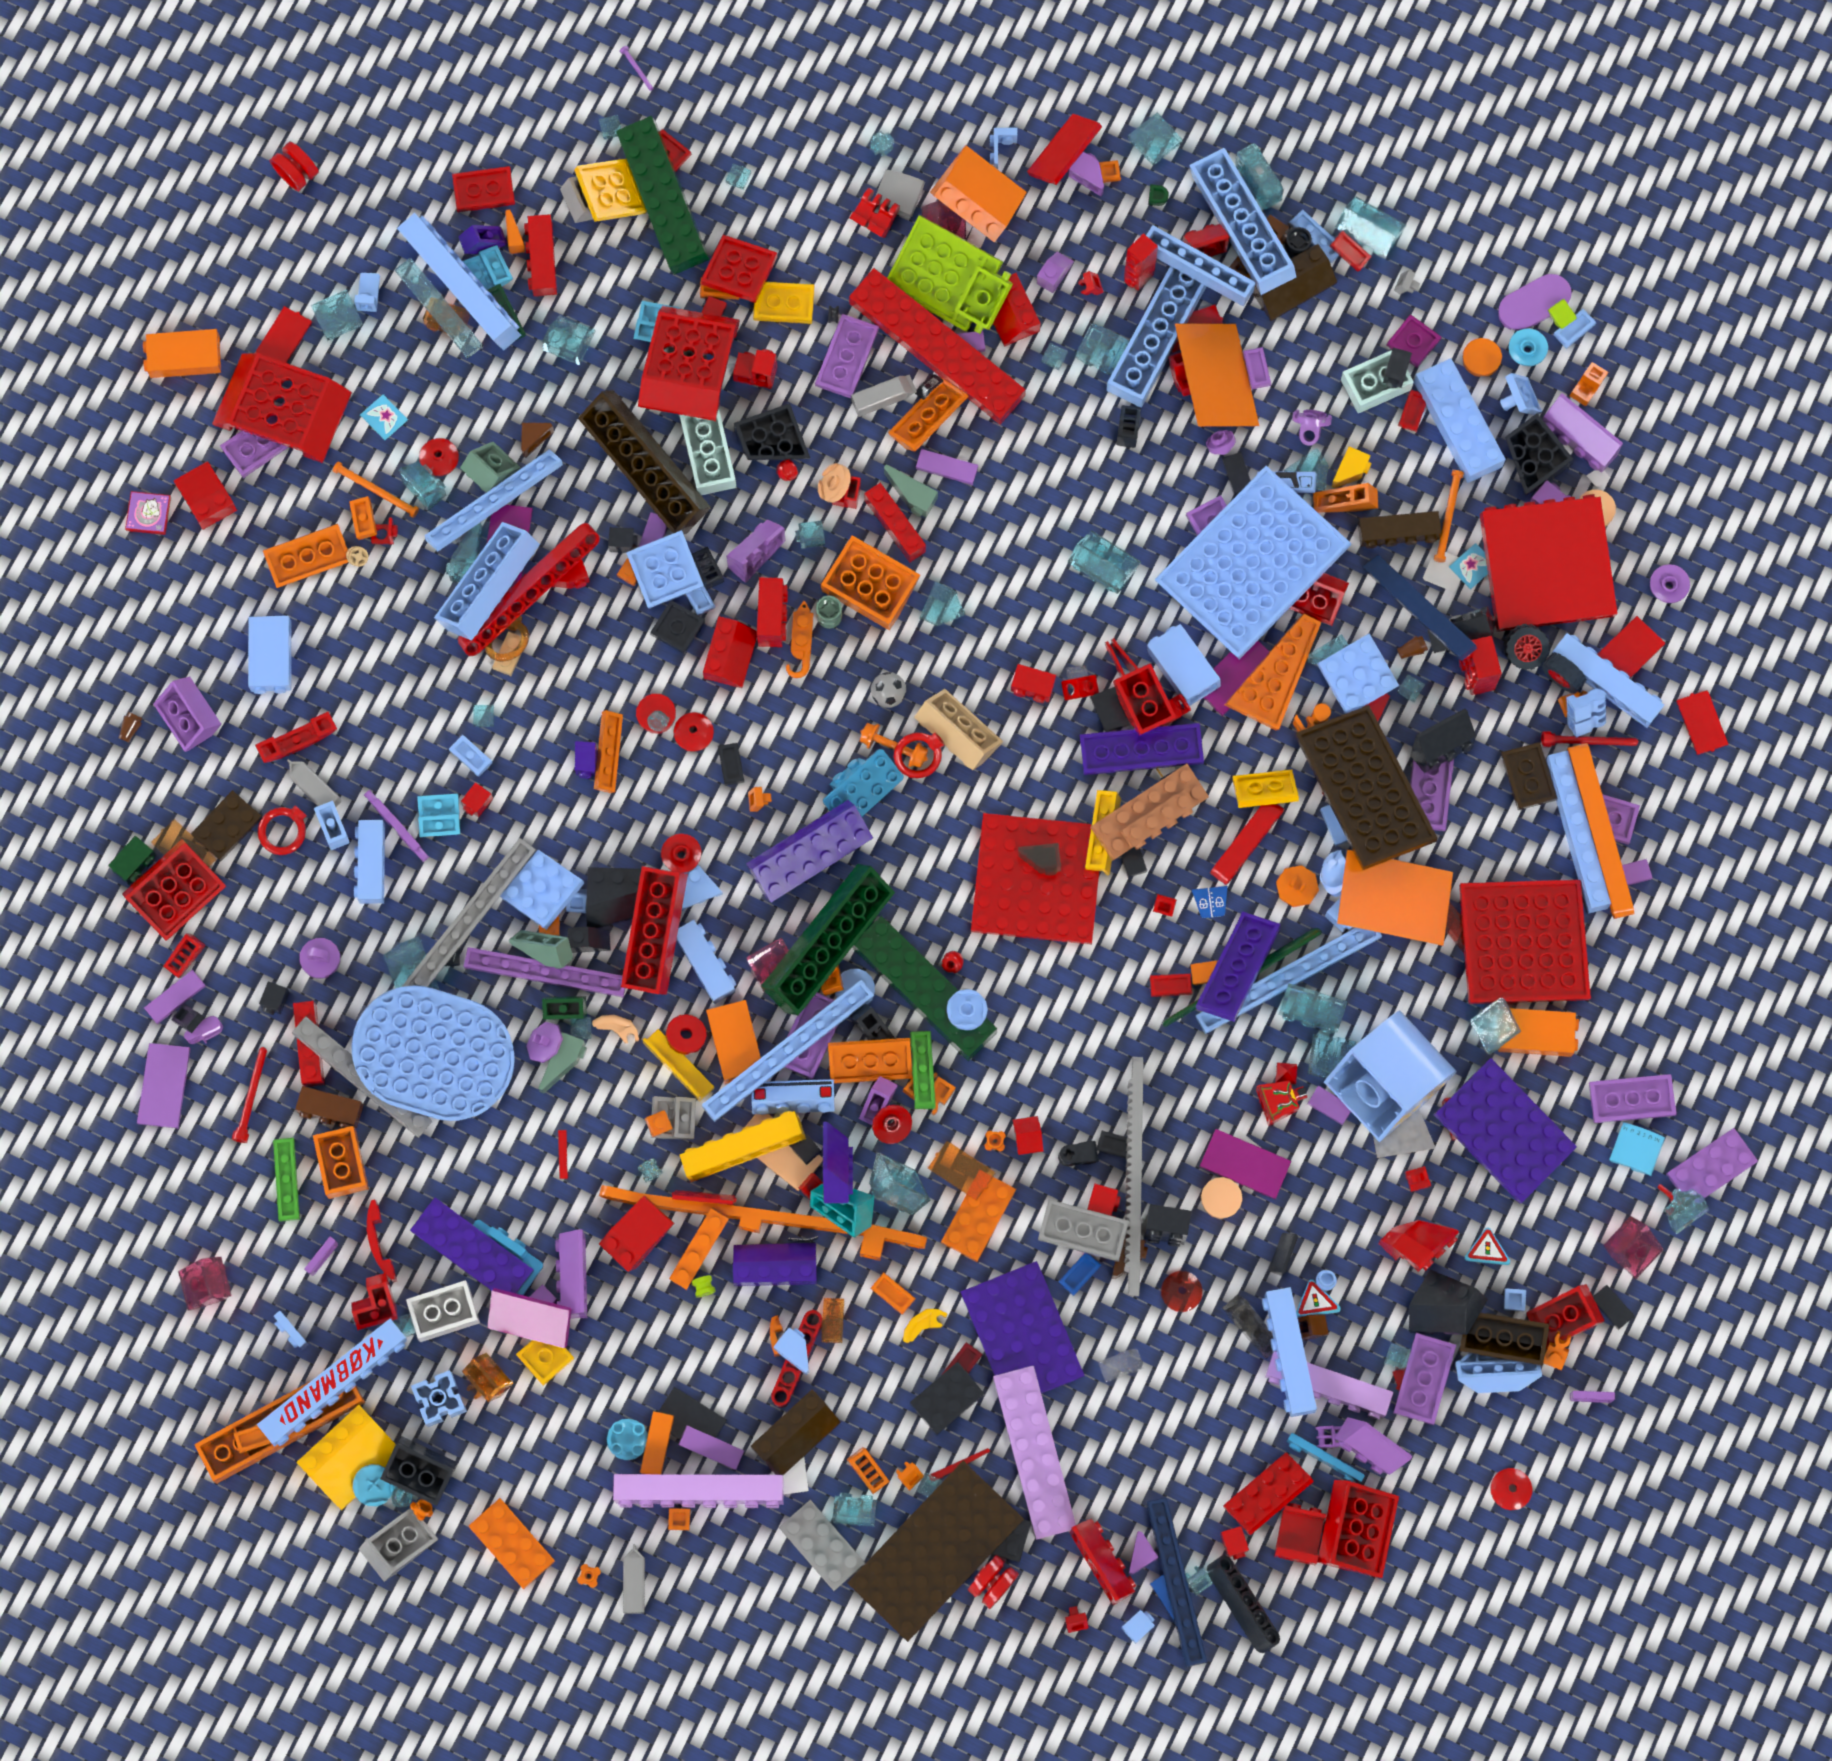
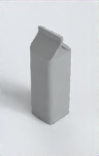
M910 375L898 376L852 394L851 401L858 417L907 399L917 391Z
M289 759L287 760L290 766L289 775L291 780L317 806L333 801L335 807H337L341 803L340 797L304 762H291Z
M633 1544V1549L623 1558L624 1614L645 1613V1558L636 1550L635 1544Z

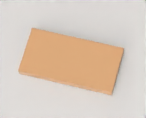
M755 1114L745 1127H754L761 1124L765 1119L774 1118L769 1114ZM789 1146L757 1157L758 1160L797 1191L800 1190L798 1187L811 1173H814L823 1162V1158L818 1155L806 1165Z

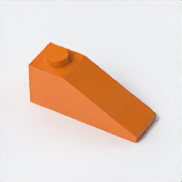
M1364 483L1313 493L1314 510L1319 513L1358 512L1377 509L1378 490L1371 484Z

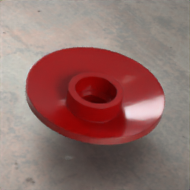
M435 438L423 445L420 450L419 461L422 468L428 474L444 476L456 468L459 454L456 446L451 441L444 438ZM437 452L442 453L440 457H435Z
M687 713L680 717L674 726L675 741L684 750L691 752L703 750L713 739V725L701 713ZM695 727L697 728V731L695 733H691L690 728Z
M675 834L669 837L661 849V858L664 865L673 872L687 873L693 870L701 860V847L698 841L688 834ZM683 852L686 855L684 858H679L678 854Z
M889 1105L877 1112L872 1122V1130L876 1138L887 1144L902 1141L908 1136L912 1128L910 1113L899 1105ZM893 1119L891 1124H887L889 1120Z
M1507 1468L1498 1472L1490 1486L1493 1500L1498 1506L1506 1510H1518L1524 1507L1531 1499L1533 1490L1529 1477L1521 1470L1515 1468ZM1509 1485H1515L1516 1491L1511 1492Z

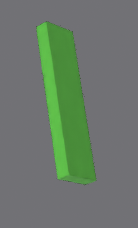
M931 1031L910 1032L914 1106L915 1109H935Z
M274 1139L279 1222L300 1220L295 1139Z

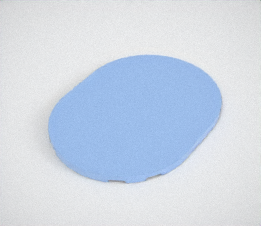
M417 985L403 986L378 996L365 1008L359 1017L352 1036L351 1048L354 1067L365 1087L387 1104L435 1119L459 1121L485 1112L504 1094L514 1070V1050L511 1037L507 1028L495 1013L480 1003L430 987Z

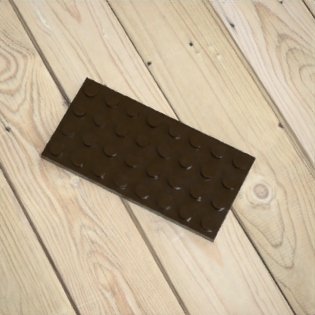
M1369 705L1295 733V737L1362 870L1437 842L1438 838Z
M962 1461L847 1584L909 1642L1024 1518L965 1461Z

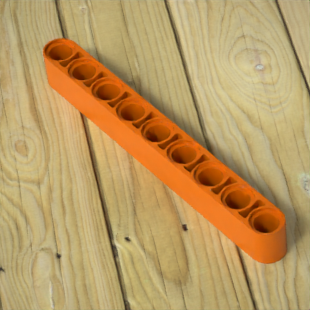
M1585 743L1568 747L1567 751L1611 901L1610 910L1614 919L1633 915L1632 899L1589 746Z

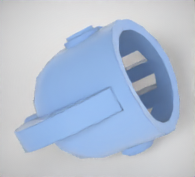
M1344 850L1330 853L1324 860L1320 873L1321 883L1326 891L1334 897L1340 896L1342 891L1347 854Z

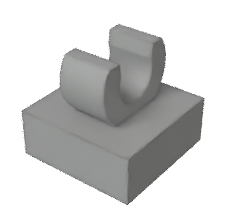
M1411 270L1402 273L1394 291L1398 294L1406 291L1413 293L1414 290L1417 291L1420 283L1413 280L1416 273Z

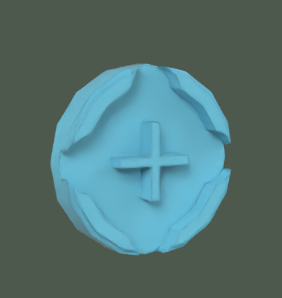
M370 1464L362 1467L356 1473L352 1489L354 1495L361 1503L367 1506H379L386 1503L392 1496L394 1486L380 1479L385 1467L378 1464Z

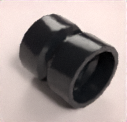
M1295 227L1288 232L1284 249L1290 259L1310 248L1311 234L1302 227Z

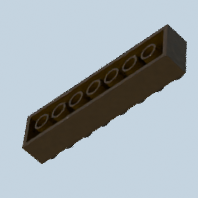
M614 390L601 391L578 417L579 421L673 534L681 530L683 534H687L709 511L710 505Z

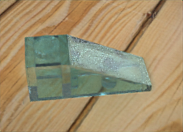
M481 522L469 530L451 556V562L447 563L446 574L449 575L450 581L460 582L478 557L482 533Z

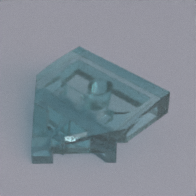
M1318 448L1286 468L1284 472H1316L1315 490L1325 491L1329 466Z
M935 582L919 619L939 626L966 614L957 597V591L954 592L953 589Z
M1674 1189L1672 1193L1674 1196L1673 1200L1664 1209L1669 1215L1668 1220L1671 1229L1676 1234L1709 1211L1704 1197L1693 1189L1689 1191Z

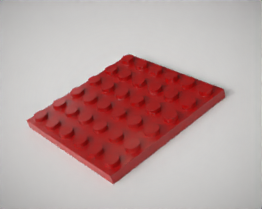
M983 813L971 932L1092 945L1099 871L1087 870L1085 868L1091 834L1090 827L1092 824Z
M1581 880L1460 883L1468 1004L1582 1001L1591 999Z

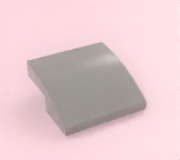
M885 170L876 195L878 193L882 195L880 205L886 198L891 200L888 210H890L894 203L900 205L897 215L912 217L925 182L907 174Z
M652 1097V1115L665 1110L673 1129L655 1137L651 1135L650 1138L694 1139L696 1098Z

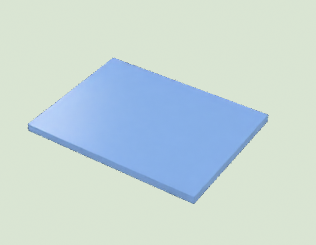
M1265 466L1158 575L1155 581L1229 651L1240 659L1352 544L1269 467Z

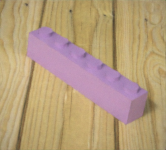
M1274 1351L1265 1377L1269 1378L1268 1382L1280 1385L1279 1380L1282 1379L1281 1371L1277 1372L1275 1359H1278L1276 1351ZM1307 1362L1314 1398L1329 1399L1328 1402L1333 1405L1340 1406V1403L1347 1405L1349 1410L1360 1413V1410L1367 1412V1416L1379 1420L1380 1417L1384 1418L1386 1416L1393 1395L1392 1391Z

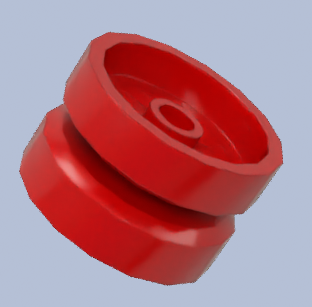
M289 141L282 148L283 155L276 153L269 161L278 175L290 187L299 192L307 184L305 178L312 180L319 173V170L299 146Z
M998 1555L981 1569L967 1590L974 1597H978L987 1589L988 1592L982 1598V1603L989 1609L998 1602L1019 1576V1573L1012 1567L1007 1568L1000 1575V1571L1005 1566V1561Z

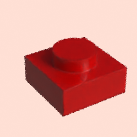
M811 1173L798 1188L810 1200L811 1191L823 1182L816 1174Z

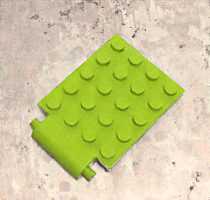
M922 215L918 216L887 277L925 309L958 328L968 331L972 322L976 323L974 331L981 334L983 328L990 330L1013 285L1009 281L1011 276L1009 272L1004 271L1002 276L997 274L1003 261Z

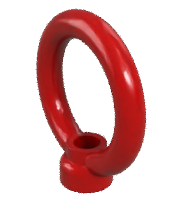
M936 732L931 736L925 733L908 734L895 747V765L902 774L910 778L927 777L939 767L942 758L941 747L945 744ZM924 741L933 750L934 758L927 768L912 770L903 763L902 751L910 742Z
M296 805L292 809L280 807L270 810L262 817L258 826V838L261 845L267 851L276 855H287L296 851L305 839L306 826L304 819L307 815ZM279 815L290 817L297 824L298 828L295 841L286 847L274 846L266 836L267 824L271 819Z

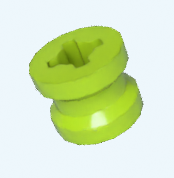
M711 1275L692 1280V1285L696 1288V1298L708 1296L716 1292L715 1287L711 1284Z

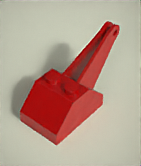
M1113 638L1111 643L1119 658L1130 672L1125 675L1111 645L1106 641V649L1120 675V678L1113 681L1119 702L1138 735L1140 736L1177 718L1151 663L1138 668Z

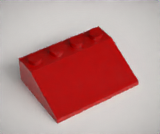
M181 839L125 890L122 895L167 941L221 892L226 885L190 846Z
M1334 1480L1317 1563L1383 1578L1399 1496L1351 1481Z
M1091 1518L1071 1527L1070 1535L1112 1606L1134 1594L1136 1584L1131 1576L1126 1577L1123 1572L1125 1566L1119 1557L1116 1559L1113 1555L1114 1547L1109 1539L1104 1540L1101 1535L1104 1531L1099 1522H1094Z

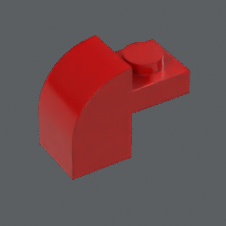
M1178 353L1168 356L1172 377L1178 392H1181L1183 397L1191 395L1182 354Z

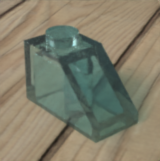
M1341 634L1310 653L1307 657V662L1317 665L1320 661L1349 644Z

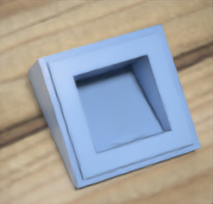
M579 889L566 905V912L586 913L587 889Z

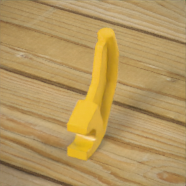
M925 1309L911 1318L904 1329L903 1341L905 1343L914 1341L922 1330L941 1328L943 1324L937 1322V1317L943 1316L946 1318L948 1314L939 1309Z

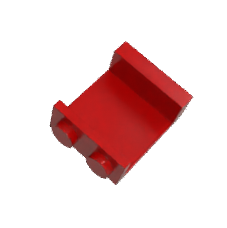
M1289 1503V1506L1283 1507L1274 1557L1315 1566L1318 1561L1317 1554L1326 1514H1323L1322 1510L1318 1508L1301 1509V1505Z

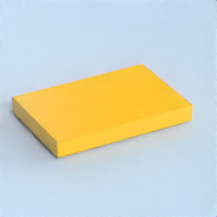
M765 282L756 303H754L753 320L812 324L815 285Z
M1293 770L1232 776L1238 808L1299 801Z

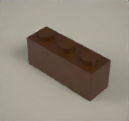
M302 1086L295 1110L300 1114L299 1117L311 1120L314 1117L318 1118L319 1122L331 1125V1122L339 1124L340 1128L354 1126L357 1129L364 1105L358 1100Z

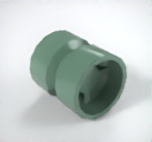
M824 596L817 602L816 617L821 626L829 629L835 628L842 620V606L840 601L834 596Z

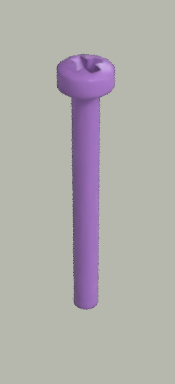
M622 47L620 53L625 54L650 91L653 90V86L628 52L629 47Z

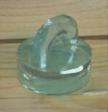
M661 711L652 712L647 719L649 727L657 732L664 730L670 721L669 717Z
M395 1487L392 1493V1504L395 1507L409 1506L412 1501V1494Z

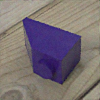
M472 225L458 236L464 254H479L480 251L497 245L499 248L507 244L501 226Z
M575 741V773L580 778L589 779L591 776H595L598 754L596 743Z

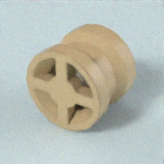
M353 546L346 553L347 561L353 566L361 567L368 561V552L362 547Z

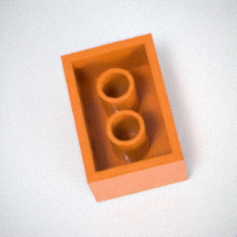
M354 1126L313 1135L325 1195L328 1199L369 1190L358 1136Z

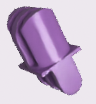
M210 1016L202 1020L192 1034L186 1031L184 1038L189 1044H195L201 1040L206 1044L207 1040L222 1032L223 1025L216 1016Z
M1342 1426L1316 1427V1430H1318L1316 1439L1319 1440L1317 1447L1320 1449L1340 1447V1442H1336L1335 1439L1337 1435L1335 1431H1339ZM1324 1430H1330V1435H1324ZM1325 1439H1331V1444L1325 1445Z

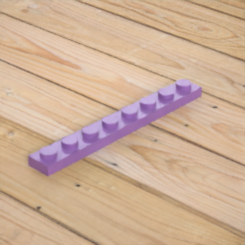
M470 947L467 948L463 966L465 969L624 998L626 989L621 987L622 975L568 965L556 969L555 967L545 966L535 959Z

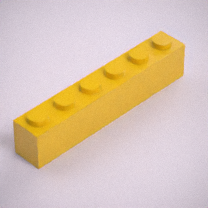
M786 1111L780 1114V1117L765 1119L761 1124L754 1127L747 1126L742 1131L735 1134L728 1133L717 1141L710 1140L701 1147L686 1149L685 1153L680 1154L686 1177L691 1182L805 1140L806 1137L796 1112Z

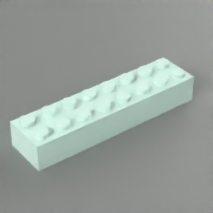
M667 347L664 351L667 353H672L675 351V349L672 347ZM686 351L684 355L690 357L694 355V352ZM718 410L716 421L679 414L696 490L701 495L737 488L720 411Z

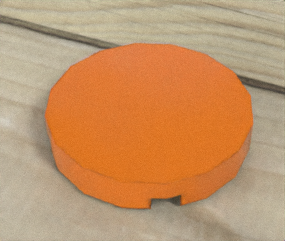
M1474 339L1467 344L1463 351V365L1474 376H1491L1501 365V350L1490 339Z

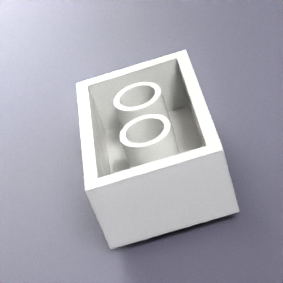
M466 1280L406 1299L417 1338L420 1342L480 1323L469 1284Z

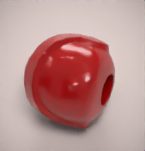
M785 459L777 465L776 473L783 481H791L797 477L798 470L792 460Z
M957 951L946 953L942 959V967L948 973L959 972L964 963L963 956Z

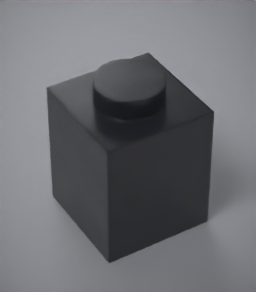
M610 527L609 552L626 553L638 546V535H635L634 528Z
M268 981L259 1005L263 1008L262 1011L270 1015H274V1013L281 1015L290 993L286 987Z

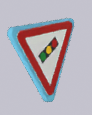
M1486 1228L1464 1258L1466 1261L1510 1264V1259L1490 1228Z
M1309 1280L1296 1314L1297 1318L1306 1315L1330 1314L1340 1312L1341 1308L1324 1290L1317 1286L1314 1280Z

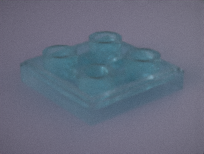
M1158 112L1128 135V139L1153 166L1183 143L1182 138Z
M347 289L311 305L327 341L363 326Z
M1501 997L1470 1020L1486 1053L1490 1055L1521 1032L1508 1004Z

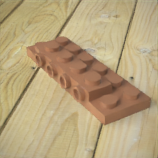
M1185 764L1090 828L1113 861L1131 848L1135 847L1137 850L1145 845L1146 838L1151 837V839H1154L1162 833L1160 829L1166 826L1169 829L1177 824L1176 819L1182 816L1184 819L1192 814V808L1209 798L1189 765Z

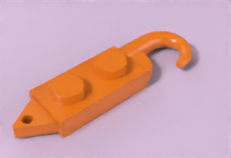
M805 601L802 602L796 612H793L791 654L795 658L802 660V669L799 672H793L790 669V665H786L787 673L793 678L804 677L810 668L814 613H811Z

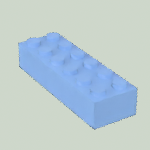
M1450 358L1417 373L1414 385L1423 396L1422 399L1425 400L1426 407L1460 471L1464 473L1463 476L1466 482L1470 483L1502 468L1506 459L1452 359Z
M502 522L434 618L449 632L472 641L540 544L527 531Z

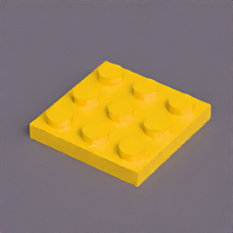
M627 159L580 165L574 169L594 222L640 215L647 212Z

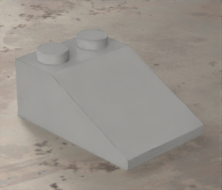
M577 176L568 178L560 188V191L574 222L579 223L592 220V214Z
M410 1508L367 1539L359 1550L385 1582L434 1544L438 1538L424 1520L420 1521L417 1519Z

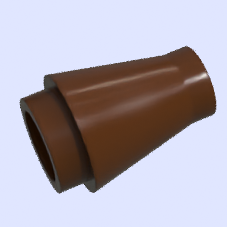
M1422 635L1413 637L1397 648L1401 659L1421 655L1428 650Z
M127 712V715L123 717L118 738L129 743L142 725L141 721L143 718Z

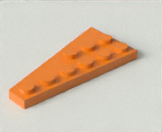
M1302 614L1224 705L1275 731L1279 730L1321 622L1306 614Z

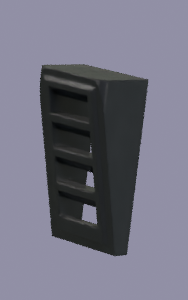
M1121 406L1117 446L1136 447L1141 408ZM1125 414L1136 415V417H1129V416H1124V415H1125Z
M708 546L692 553L706 590L724 582V577ZM705 553L707 554V557L697 561V557ZM710 560L711 563L700 567V564ZM713 566L712 570L706 573L703 572L704 570ZM716 573V576L709 579L706 578L707 576Z

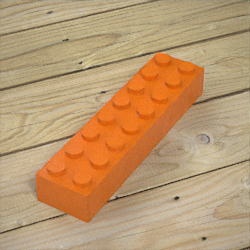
M308 1383L194 1444L212 1481L218 1484L352 1411L358 1405H363L365 1401L357 1385L351 1391L341 1393L336 1403L331 1406L326 1405L321 1409L323 1412L317 1418L307 1420L305 1422L306 1426L297 1433L295 1431L288 1436L289 1440L281 1446L277 1444L274 1447L271 1443L240 1454L233 1433L257 1426L259 1422Z

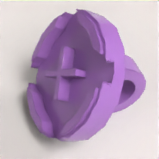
M1306 409L1303 413H1299L1300 410H1295L1292 420L1301 424L1299 434L1301 442L1305 445L1315 444L1320 438L1321 427L1331 425L1332 416L1328 415L1326 417L1327 414L1325 412ZM1305 431H1313L1315 438L1308 440L1305 437Z
M315 938L308 941L300 952L302 969L309 976L316 979L327 978L335 973L341 962L337 946L325 938Z

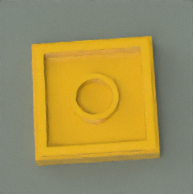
M534 1340L530 1341L516 1354L543 1386L575 1359L566 1348Z

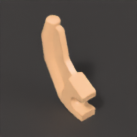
M602 1015L592 1021L593 1027L597 1029L613 1030L625 1044L628 1043L627 1037L630 1034L635 1036V1041H639L638 1031L631 1020L617 1015Z

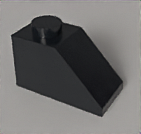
M1393 347L1382 383L1391 388H1402L1412 355L1411 352Z
M592 927L568 928V940L572 953L611 951L610 930Z

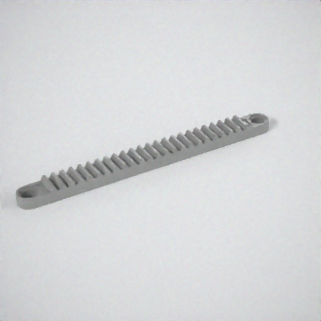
M1133 1057L1132 1079L1128 1081L1127 1086L1128 1129L1126 1133L1127 1185L1125 1191L1127 1192L1125 1196V1220H1128L1129 1224L1124 1247H1126L1124 1255H1126L1124 1271L1128 1272V1296H1139L1143 1057Z

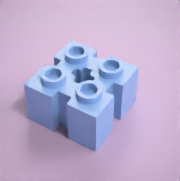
M450 1370L434 1376L436 1381L429 1384L427 1380L411 1386L416 1401L424 1405L420 1412L427 1427L443 1422L442 1416L449 1414L453 1418L467 1412L461 1395L459 1393L455 1395L454 1393L458 1386ZM438 1394L444 1397L441 1403L434 1402Z

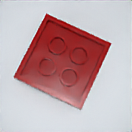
M722 235L701 279V285L756 303L778 257L777 252Z

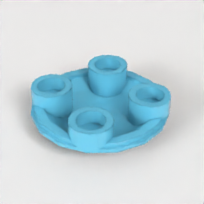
M619 1420L608 1431V1448L619 1459H636L645 1451L648 1433L644 1425L637 1420Z

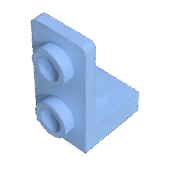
M994 128V135H990V147H994V153H990V164L994 165L996 169H998V143L1004 145L1017 143V128Z
M360 274L358 295H355L354 300L357 311L377 312L380 284L379 274Z

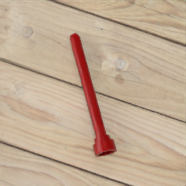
M1542 731L1541 746L1551 747L1555 743L1636 746L1638 739L1558 736L1551 731Z
M265 1047L259 1049L240 1124L232 1134L231 1139L236 1142L247 1143L249 1139L247 1126L267 1054Z

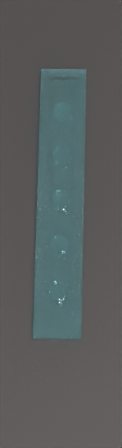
M411 258L395 269L398 276L467 359L483 347L477 337Z

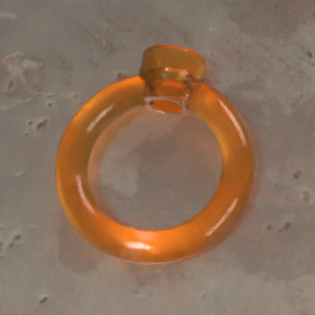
M521 616L507 627L509 630L515 631L518 629L520 631L521 641L518 646L511 652L500 654L493 650L492 641L485 647V651L491 659L499 662L510 661L518 657L525 650L529 642V631L522 623L523 618Z

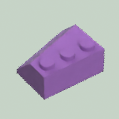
M770 520L760 523L752 534L726 556L728 569L746 583L786 541L785 528Z

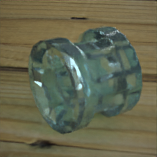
M655 1158L649 1159L637 1167L638 1171L644 1175L645 1183L656 1179L663 1173L661 1168L657 1167Z

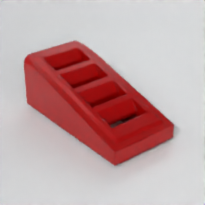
M186 933L163 967L176 977L181 978L203 950L205 944L192 934ZM191 942L193 945L196 946L195 949L190 947L187 943ZM183 948L191 953L190 956L182 951ZM180 955L186 962H182L177 956ZM173 961L181 966L180 970L172 965Z

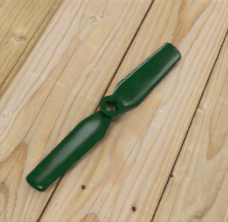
M1313 928L1267 955L1258 974L1321 935L1322 930ZM1198 1000L1165 1019L1162 1026L1167 1027L1196 1010Z

